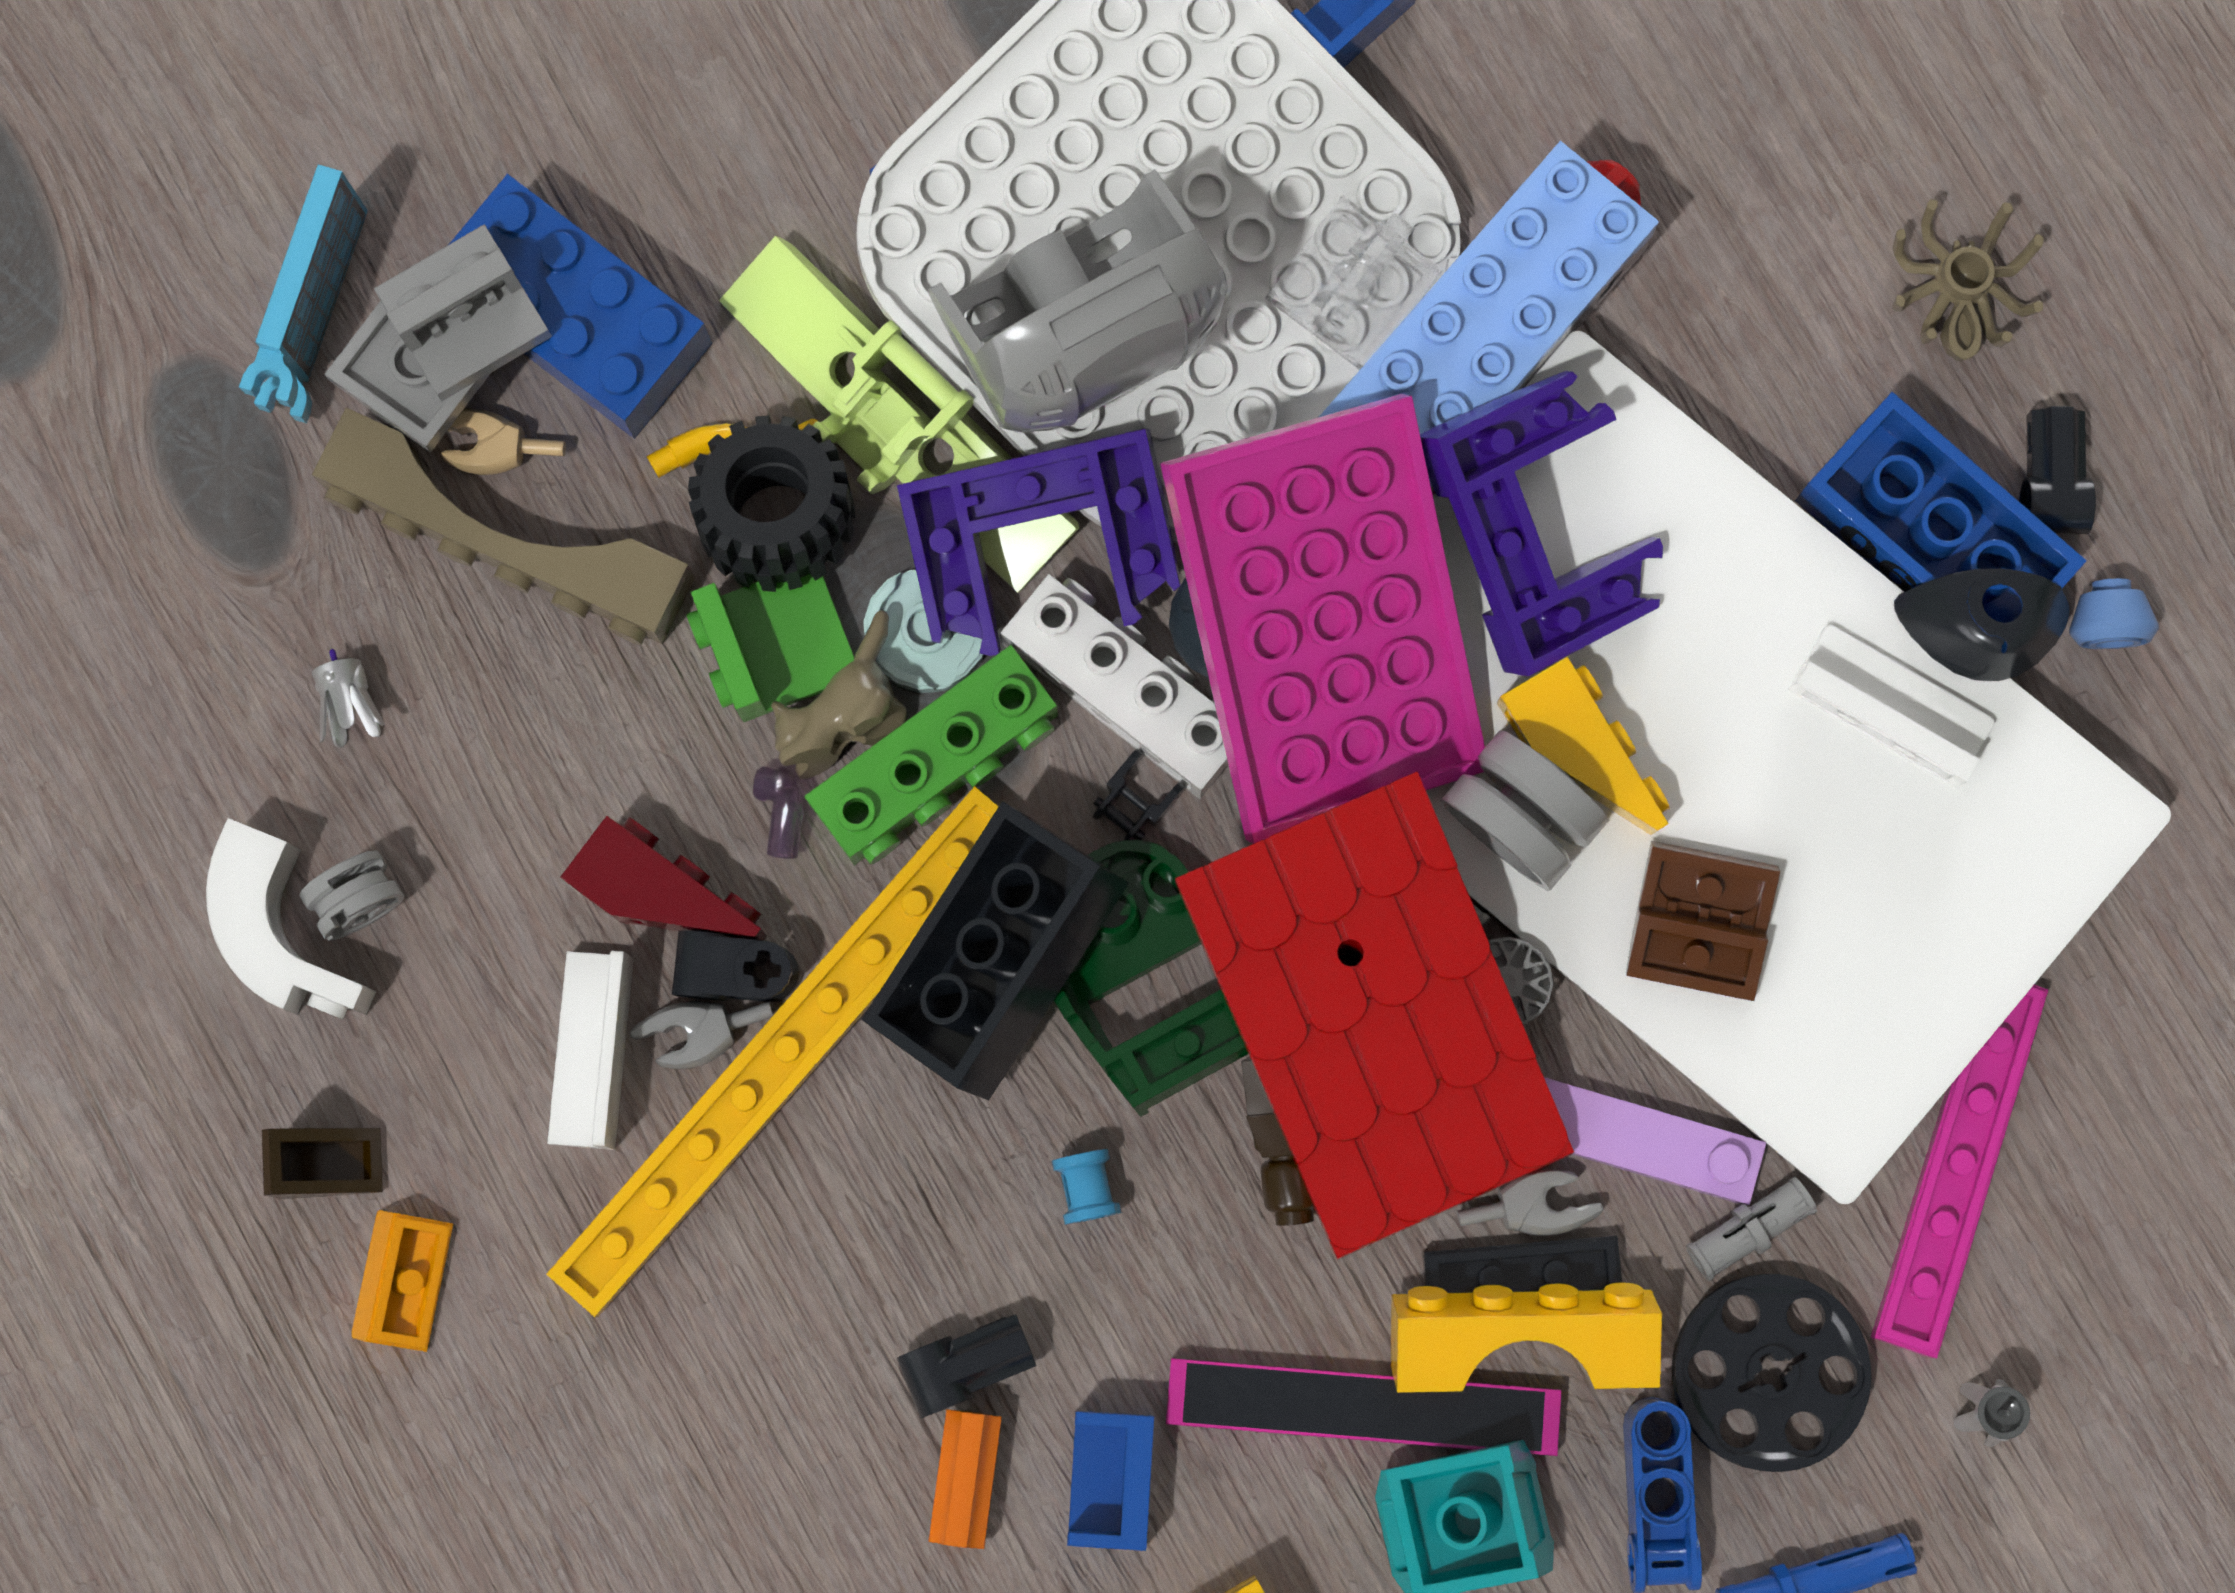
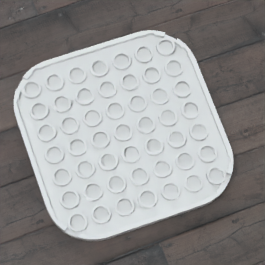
M1039 0L883 154L873 169L861 198L857 218L856 240L860 268L865 283L882 313L889 321L892 320L901 329V333L959 392L966 390L974 398L973 406L1023 456L1145 428L1150 429L1173 542H1178L1160 463L1318 418L1460 256L1459 225L1461 224V218L1453 191L1433 159L1277 0ZM1156 169L1197 230L1201 231L1223 271L1228 289L1216 327L1201 347L1177 370L1164 372L1077 419V422L1072 426L1035 432H1014L999 427L929 296V289L942 283L949 295H953L1003 272L1011 258L1030 243L1059 230L1062 231L1066 238L1120 206L1131 196L1143 176ZM1121 229L1095 244L1087 251L1088 259L1098 263L1112 256L1131 241V232L1127 229ZM993 299L964 313V317L971 326L984 323L1004 313L1005 305L1001 300ZM1001 331L996 332L982 339V344L984 345L990 338L1000 333ZM1097 506L1079 510L1085 517L1101 526Z

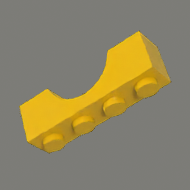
M1612 1283L1605 1286L1604 1290L1578 1291L1577 1288L1567 1284H1548L1540 1287L1538 1292H1513L1510 1288L1501 1285H1483L1475 1288L1473 1293H1447L1446 1290L1439 1287L1419 1286L1410 1289L1408 1294H1391V1370L1397 1393L1463 1391L1472 1372L1486 1356L1505 1345L1520 1341L1547 1342L1568 1351L1583 1365L1594 1389L1660 1388L1662 1312L1652 1290H1644L1637 1284Z

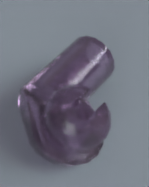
M765 766L760 767L755 774L753 795L760 801H773L766 854L784 859L797 858L804 810L795 775L782 766H779L778 770Z

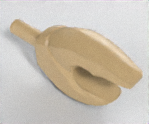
M463 409L448 431H455L461 435L475 433L478 435L477 444L469 451L446 450L440 452V455L444 462L460 471L478 475H494L521 466L523 454L565 456L566 442L525 438L523 427L501 415L480 409Z

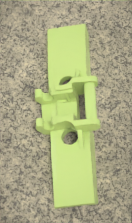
M774 236L719 300L774 358L831 413L824 421H817L812 426L820 430L823 442L828 439L832 443L836 442L864 470L858 476L857 481L870 494L885 490L897 479L904 484L939 476L930 472L923 460L924 449L933 439L941 438L953 449V464L944 474L1013 459L966 414L974 404V398L966 390L958 392L902 337L901 329L892 320L885 323L879 329L793 244L781 237ZM854 352L856 354L852 359L855 367L854 376L851 382L844 387L836 379V363L844 354ZM888 361H891L941 409L933 420L880 370ZM1069 513L981 532L979 536L984 561L1017 593H1020L1068 539L1079 529L1078 521Z

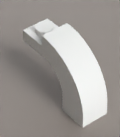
M228 818L211 857L207 876L206 902L209 924L214 940L230 969L255 994L267 1002L298 1015L307 992L312 993L307 1003L308 1006L340 1019L344 1018L348 1008L366 1015L376 991L308 963L294 951L284 934L280 918L281 898L301 850L286 841Z

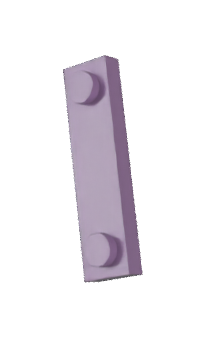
M1544 1077L1574 1150L1572 1155L1734 1203L1750 1205L1766 1142Z

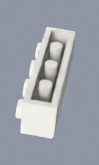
M1048 574L1002 630L1001 638L1003 645L1006 648L1012 645L1025 663L1132 747L1143 752L1146 758L1174 780L1184 785L1197 798L1201 799L1228 765L1214 699L1209 700L1192 686L1196 680L1195 676L1177 660L1166 655L1161 662L1144 649L1142 645L1146 642V638L1132 625L1123 626L1122 618L1118 616L1111 623L1092 607L1097 601L1084 587L1070 578H1067L1061 584Z

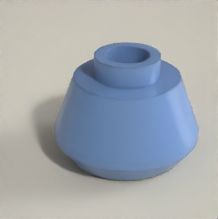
M2121 578L2103 579L2092 582V592L2084 593L2080 596L2070 625L2069 634L2082 648H2129L2150 643L2159 630V623L2144 591L2132 589L2131 580Z

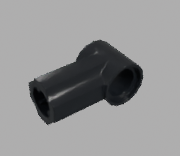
M2051 406L2044 409L2031 410L2026 415L2027 477L2022 481L2019 502L2055 533L2089 534L2095 518L2096 494L2093 480L2086 478L2085 411L2069 406Z
M1017 1314L981 1326L976 1331L952 1340L951 1336H948L897 1357L920 1419L975 1397L973 1392L1037 1366Z

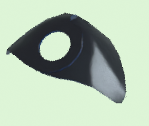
M2003 568L1974 569L1952 573L1903 592L1894 600V610L1899 621L1909 635L1932 659L1955 674L1978 681H2002L2017 677L2038 664L2056 645L2066 628L2070 611L2067 598L2061 587L2042 576ZM2003 585L2016 592L2022 605L2021 613L2017 619L2012 622L2002 623L1988 616L1984 610L1982 599L1985 591L1991 586ZM2005 642L2007 644L2006 651L2002 653V645Z

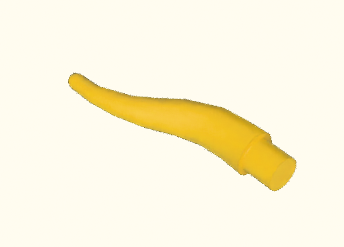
M812 418L799 424V430L802 431L808 424L813 425L818 420ZM725 423L696 427L666 440L667 445L646 457L658 478L680 466L684 469L696 461L699 453L711 454L708 442L714 436L719 434L726 439L732 435L729 426L733 424Z

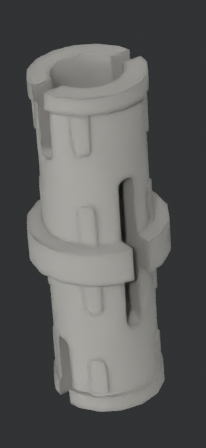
M1792 1177L1786 1184L1750 1207L1741 1204L1731 1210L1733 1218L1694 1243L1690 1242L1687 1244V1252L1702 1276L1707 1281H1711L1715 1278V1275L1754 1250L1758 1254H1762L1772 1247L1770 1240L1809 1215L1817 1213L1816 1204L1804 1185L1796 1177Z

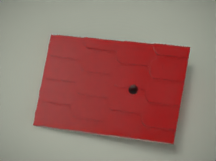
M1418 771L1175 878V883L1336 1260L1574 1153L1564 1123L1540 1070L1535 1052L1492 954L1487 936L1458 871V865ZM1351 955L1358 958L1361 962L1356 966H1347L1339 960L1338 956Z

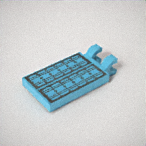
M319 164L314 173L255 341L259 346L256 359L247 367L239 385V388L245 394L256 397L254 404L260 410L272 413L275 401L277 400L281 405L291 407L290 415L294 420L306 424L311 414L312 400L310 393L303 385V381L308 383L368 211L342 171Z

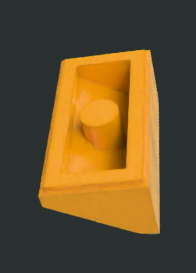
M383 1210L377 1211L352 1327V1338L369 1343L427 1352L453 1223Z

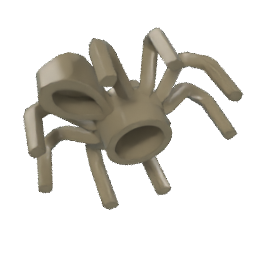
M1930 199L1921 219L1922 237L1925 246L1939 258L1940 264L1911 261L1904 251L1905 230L1899 229L1896 231L1892 249L1901 268L1907 273L1935 275V279L1903 295H1897L1892 309L1896 312H1901L1913 302L1939 291L1941 294L1924 320L1920 339L1922 344H1928L1937 338L1935 327L1949 303H1954V307L1943 325L1940 339L1946 354L1960 362L1972 358L1981 348L1982 330L1980 320L1973 306L1975 303L1978 304L1984 334L1993 346L2002 347L2009 343L2013 337V334L2008 331L1997 332L1987 298L1988 293L1992 294L2010 311L2021 317H2028L2043 310L2042 301L2025 305L1993 282L1995 277H2012L2017 274L2043 245L2044 237L2036 234L2012 262L2006 266H1994L1990 256L2005 223L2013 212L2011 203L2005 202L2001 205L1989 226L1981 248L1975 247L1974 241H1969L1968 246L1961 247L1960 241L1956 240L1953 243L1952 253L1950 254L1935 238L1932 222L1938 207V201Z

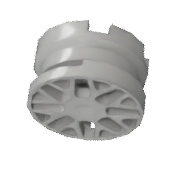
M377 850L367 851L338 863L314 878L301 890L299 896L306 908L310 911H316L320 918L316 926L324 939L332 941L351 935L381 919L403 901L405 895L398 883L394 880L389 881L384 874L387 864Z
M1512 937L1492 939L1489 941L1490 949L1524 1026L1538 1017L1550 1000L1553 988L1551 967L1542 952L1527 941Z

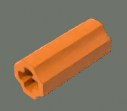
M946 1409L928 1542L963 1548H985L1002 1416Z

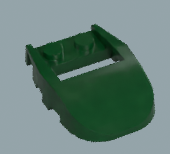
M1122 840L1107 844L1088 854V856L1128 881L1129 885L1054 1001L1086 1050L1138 1115L1142 1117L1149 1113L1148 1109L1248 1055V1052L1221 989L1116 1047H1112L1090 1004L1202 945L1175 883V878L1189 872L1175 855L1169 853L1158 844L1143 840Z

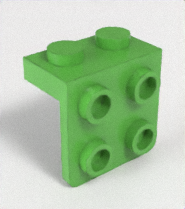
M811 574L800 578L803 587L789 590L787 582L777 583L776 592L762 591L759 581L751 584L749 588L742 587L722 596L715 583L691 591L697 610L686 615L700 650L709 646L712 647L720 668L709 672L711 682L722 708L734 704L735 710L743 722L773 712L771 705L775 701L788 706L822 693L832 677L854 660V655L823 576L815 581Z

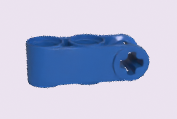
M1655 1397L1639 1399L1629 1407L1623 1422L1629 1524L1627 1563L1631 1590L1633 1593H1643L1646 1586L1685 1584L1689 1591L1700 1590L1702 1584V1561L1696 1531L1689 1419L1682 1409L1664 1399ZM1665 1411L1672 1423L1670 1437L1662 1445L1647 1446L1641 1435V1426L1645 1417L1652 1412ZM1670 1478L1676 1490L1672 1506L1662 1512H1651L1646 1506L1644 1499L1647 1487L1655 1479ZM1654 1561H1675V1562L1652 1563V1562H1654Z

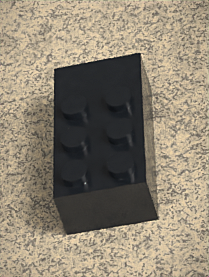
M1002 801L861 1020L957 1089L989 1101L1129 885V882L1033 818Z

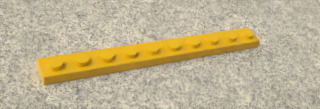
M975 786L547 1272V1276L594 1317L601 1315L870 1007L998 809V806Z

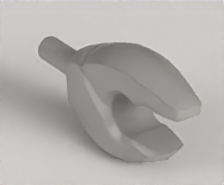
M686 1001L672 1004L651 1014L634 1026L630 1031V1036L638 1040L650 1037L656 1033H668L676 1027L685 1029L688 1038L686 1045L680 1050L660 1056L655 1062L664 1068L691 1069L705 1065L724 1054L735 1043L733 1029L771 1018L774 1012L770 1001L728 1014L724 1004Z
M1541 1168L1498 1189L1499 1202L1457 1210V1216L1460 1226L1503 1218L1507 1229L1531 1235L1549 1236L1566 1233L1585 1225L1597 1218L1604 1208L1601 1203H1595L1581 1207L1569 1206L1562 1211L1552 1210L1546 1202L1547 1191L1551 1187L1570 1184L1580 1178L1574 1172L1568 1170Z

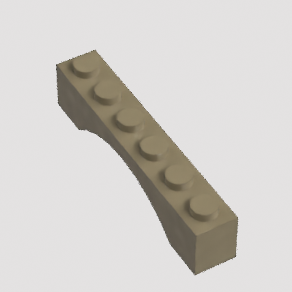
M347 407L312 473L314 478L327 490L324 499L335 506L356 515L359 514L362 507L370 509L384 516L380 524L386 529L412 541H415L418 533L440 542L437 548L438 552L465 566L471 567L475 558L497 568L494 574L496 579L519 591L528 593L531 586L534 585L554 594L550 603L573 616L585 619L588 611L610 620L607 628L609 631L637 645H642L645 637L663 644L695 579L688 564L632 538L597 546L557 547L529 543L496 532L463 513L437 489L428 477L415 448L403 433Z

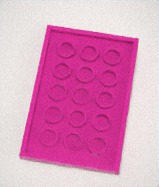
M1395 395L1160 463L1245 840L1254 844L1269 838V836L1321 813L1330 811V809L1382 786H1386L1418 771L1425 790L1457 781L1463 774L1476 775L1484 772L1480 766L1478 755L1485 748L1411 395Z

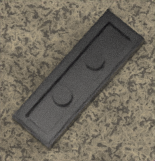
M1617 1235L1422 1252L1425 1286L1439 1287L1446 1290L1447 1293H1473L1475 1288L1483 1285H1501L1510 1288L1513 1292H1538L1540 1287L1548 1284H1567L1577 1288L1578 1291L1604 1290L1605 1286L1622 1282Z

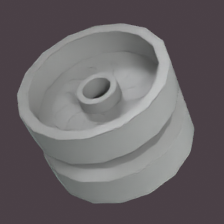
M1500 730L1478 755V759L1485 774L1501 791H1498L1476 776L1463 774L1440 802L1468 831L1502 860L1537 886L1546 891H1551L1572 865L1564 847L1548 830L1572 845L1586 847L1610 820L1593 799L1561 768L1512 734Z

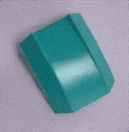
M1524 1440L1381 1470L1375 1501L1391 1573L1404 1593H1460L1536 1579L1553 1571L1554 1540L1548 1525L1536 1472V1461Z

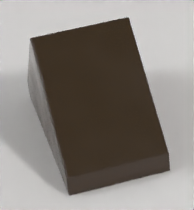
M276 1128L262 1130L264 1196L296 1199L383 1192L381 1128Z

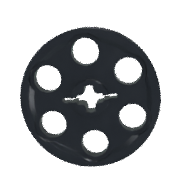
M1760 1274L1736 1279L1720 1286L1703 1298L1690 1312L1679 1331L1673 1350L1671 1366L1672 1385L1677 1405L1688 1417L1691 1431L1708 1449L1721 1458L1738 1466L1759 1471L1786 1472L1798 1470L1818 1463L1833 1454L1850 1438L1859 1425L1871 1390L1872 1376L1869 1351L1863 1334L1852 1315L1834 1296L1821 1287L1801 1278L1781 1274ZM1735 1295L1750 1299L1757 1311V1320L1753 1328L1742 1334L1729 1330L1722 1319V1308L1725 1302ZM1800 1298L1812 1300L1818 1305L1822 1313V1322L1819 1329L1810 1336L1796 1334L1787 1322L1789 1306ZM1704 1350L1716 1354L1722 1361L1724 1368L1721 1381L1710 1389L1699 1388L1692 1382L1688 1373L1689 1361L1693 1355ZM1803 1353V1359L1787 1366V1370L1780 1375V1381L1783 1386L1776 1391L1775 1387L1771 1384H1753L1741 1392L1738 1391L1741 1385L1754 1380L1755 1375L1763 1369L1762 1363L1759 1360L1762 1356L1767 1355L1768 1359L1772 1362L1789 1361ZM1832 1356L1842 1357L1849 1362L1854 1374L1853 1383L1850 1388L1838 1395L1826 1391L1822 1387L1818 1375L1822 1363ZM1733 1409L1746 1411L1755 1423L1753 1439L1747 1445L1739 1448L1728 1445L1720 1434L1722 1417ZM1799 1412H1807L1813 1415L1820 1426V1438L1817 1444L1811 1449L1804 1451L1792 1447L1787 1441L1785 1427L1789 1418Z

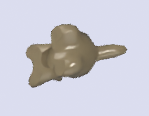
M882 609L874 615L870 627L855 654L854 660L832 677L817 699L810 705L802 708H789L778 701L773 702L771 705L776 717L774 726L776 735L775 748L780 752V762L784 766L796 764L795 772L800 780L819 775L832 767L849 742L858 741L864 745L873 746L906 722V707L895 697L888 677L876 662L888 636L889 616Z

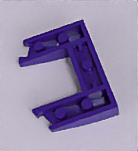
M1573 371L1561 372L1514 391L1420 434L1427 471L1437 497L1449 498L1491 610L1483 613L1482 616L1505 673L1530 676L1658 609L1660 605V599L1639 598L1642 560L1646 558H1663V545L1661 539L1657 537L1647 538L1554 578L1516 477L1515 471L1617 420L1614 411L1606 403H1597L1587 412L1564 390L1571 386L1578 377Z
M1145 428L897 485L931 640L933 642L942 643L946 630L982 639L980 654L993 656L1001 652L991 591L979 533L1097 506L1123 626L1133 625L1143 618L1136 605L1167 581L1173 591H1176L1181 585L1150 429Z

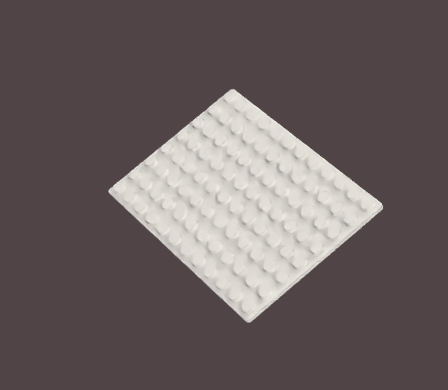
M1574 331L1567 336L1525 387L1561 372L1573 371L1578 377L1571 386L1564 390L1587 412L1597 403H1606L1614 411L1617 420L1515 471L1554 578L1647 538L1657 537L1661 539L1663 558H1646L1642 560L1639 597L1660 599L1659 608L1566 657L1569 658L1575 669L1584 665L1592 674L1603 695V698L1595 703L1607 723L1619 721L1636 749V754L1629 757L1639 776L1642 780L1652 776L1665 795L1670 809L1662 814L1667 820L1668 825L1650 835L1593 799L1605 812L1610 821L1588 846L1572 845L1548 830L1564 847L1569 855L1572 866L1551 891H1546L1502 860L1468 831L1444 807L1440 800L1456 781L1426 790L1456 860L1458 871L1469 897L1521 940L1529 942L1540 950L1547 962L1762 1141L1766 1142L1768 1146L1833 1200L1840 1204H1850L1856 1200L2168 824L2171 812L2166 804L2011 678L2002 681L1972 680L1953 673L1932 659L1909 635L1896 615L1894 600L1904 591L1589 335L1582 331ZM1434 494V505L1484 745L1486 747L1500 730L1510 733L1517 738L1497 705L1500 696L1559 661L1530 676L1505 673L1503 671L1482 616L1483 613L1491 610L1452 505L1449 498L1437 497ZM1827 625L1837 627L1994 719V726L1976 755L1981 760L1967 783L1958 787L1952 786L1788 690L1816 640ZM1485 772L1473 775L1501 791ZM1651 841L1779 866L1780 876L1766 933L1768 944L1754 1001L1626 976L1631 938Z

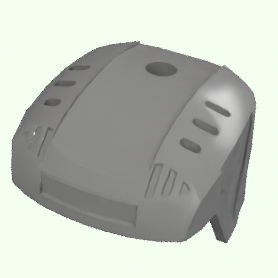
M1156 169L1143 176L1134 192L1124 203L1088 226L1066 238L1061 230L1045 235L1018 251L1011 258L1003 272L953 295H949L943 284L939 283L929 289V296L999 427L1014 432H1035L1072 426L1077 422V419L1164 372L1177 370L1201 347L1216 327L1228 286L1223 271L1201 231L1197 230ZM1121 229H1127L1131 232V241L1112 256L1098 263L1088 259L1087 251L1095 244ZM993 299H999L1004 303L1005 312L984 323L971 326L964 317V313ZM1001 331L1000 333L990 338L984 345L982 344V339L996 332Z

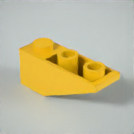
M1566 657L1500 696L1497 705L1517 738L1561 768L1587 795L1650 835L1668 825L1667 820L1662 814L1670 809L1665 795L1652 776H1648L1643 780L1639 776L1629 757L1636 754V749L1619 721L1607 723L1595 703L1602 699L1603 695L1586 666L1582 665L1575 669L1569 658Z

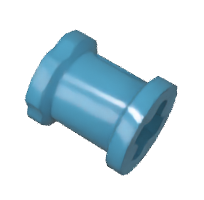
M1108 1149L1080 1153L1051 1161L1053 1171L1061 1173L1068 1211L1063 1215L1065 1225L1122 1213L1120 1203L1113 1202L1105 1167V1162L1110 1159Z

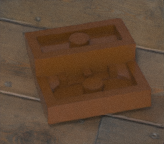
M1651 841L1631 938L1626 976L1754 1001L1768 944L1766 933L1780 876L1779 866Z

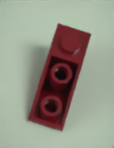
M606 816L560 876L567 884L621 923L675 931L719 933L743 939L765 940L767 937L765 932L755 924L762 915L760 912L733 892H730L724 901L704 887L710 876L681 854L674 863H671L653 850L660 839L631 817H628L621 826L609 816Z

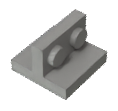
M485 224L374 288L388 312L386 315L398 335L412 352L441 401L552 337Z
M380 301L324 375L330 382L370 409L381 424L403 433L404 436L407 435L423 448L432 452L490 374L441 401L412 352L398 335L386 315L388 313Z

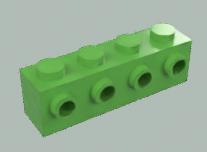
M1010 645L804 797L854 866L864 858H866L870 865L887 856L901 843L896 835L916 820L922 827L926 826L946 812L952 806V802L948 797L966 783H969L972 788L974 786L977 788L994 777L1004 767L999 759L1012 749L1020 745L1024 751H1027L1048 737L1055 729L1051 721L1058 716L1057 705L1013 646Z

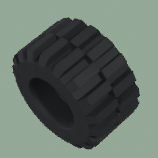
M769 415L755 417V426L745 428L743 422L739 421L729 426L732 435L726 439L719 434L714 436L708 442L711 451L710 456L699 453L693 464L697 476L689 477L688 492L692 500L689 502V506L703 548L708 558L713 557L716 568L724 576L733 572L736 583L747 588L751 586L754 580H757L762 591L776 592L777 583L787 582L789 590L803 587L800 578L811 574L815 581L827 574L824 565L827 560L837 564L845 553L842 542H851L854 533L852 518H856L855 504L844 462L840 460L838 450L830 439L822 441L820 430L808 424L801 431L799 430L797 420L791 417L783 416L780 424H772ZM788 486L806 494L801 505L793 513L780 520L757 522L739 514L745 502L752 495L768 487Z

